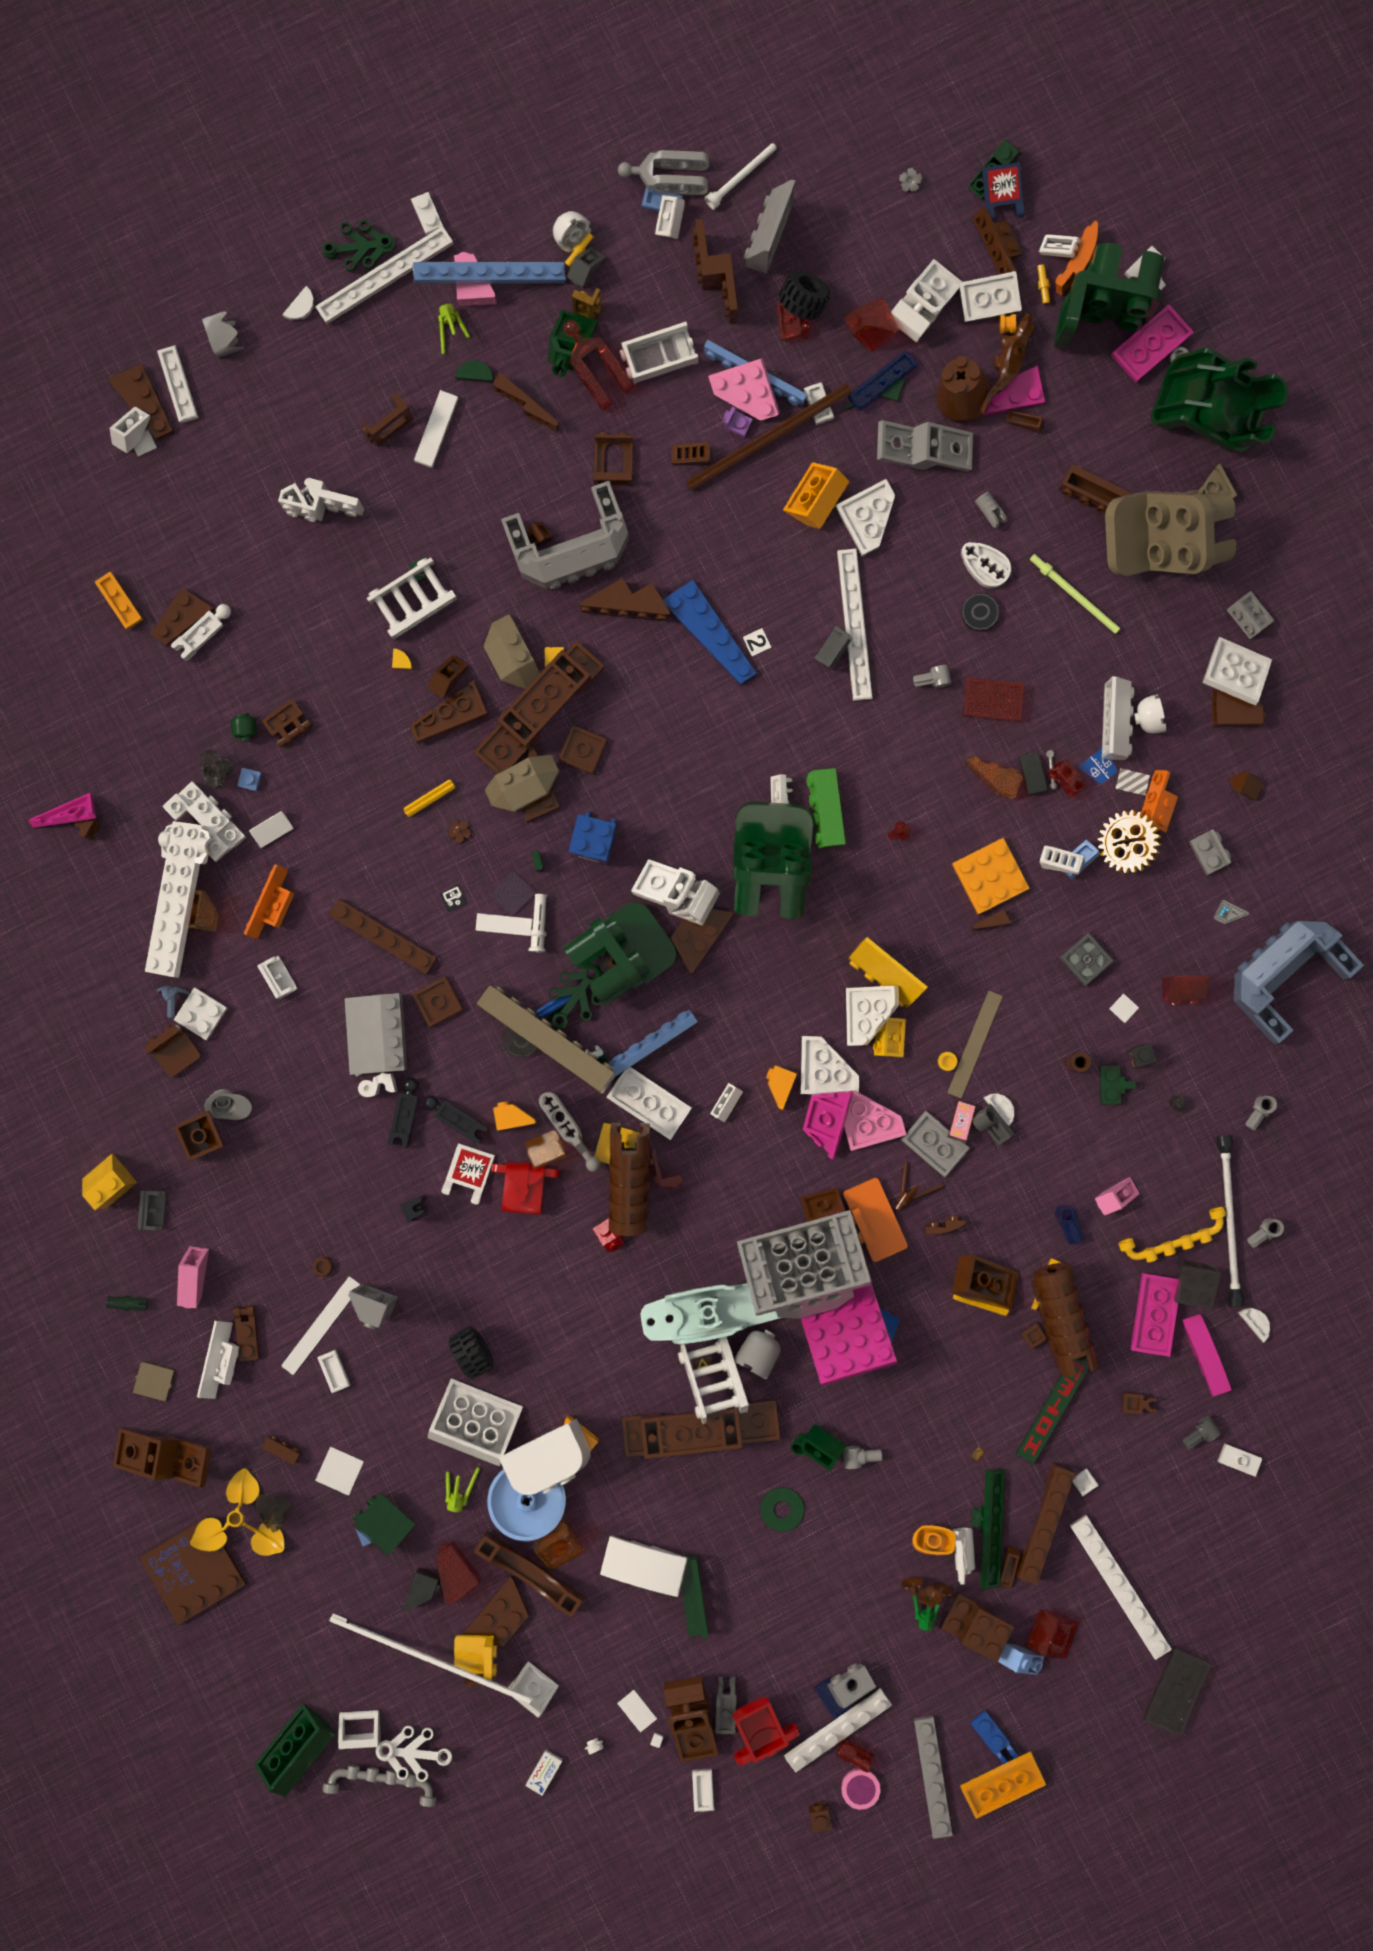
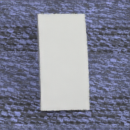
M612 1535L609 1537L600 1575L644 1589L678 1597L688 1558L655 1546L650 1547L636 1541H627Z

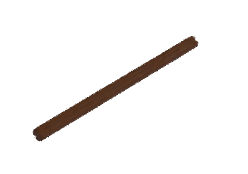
M848 384L842 385L688 479L686 483L689 489H696L851 394V388Z

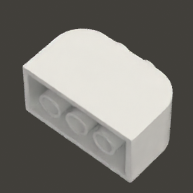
M577 1419L504 1454L499 1457V1460L510 1484L517 1492L524 1495H532L542 1491L544 1494L557 1487L558 1482L563 1485L576 1477L575 1473L584 1468L589 1461L590 1447Z

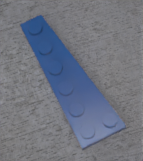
M693 580L663 599L668 610L698 639L740 685L756 675L755 670Z

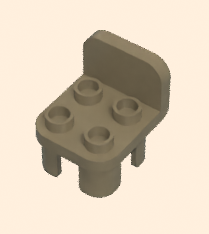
M1198 490L1187 492L1145 491L1113 499L1105 513L1107 562L1110 571L1116 575L1130 576L1149 570L1197 574L1209 570L1212 565L1230 561L1236 553V540L1226 539L1215 542L1214 522L1234 517L1235 503L1232 496L1224 491L1200 494Z

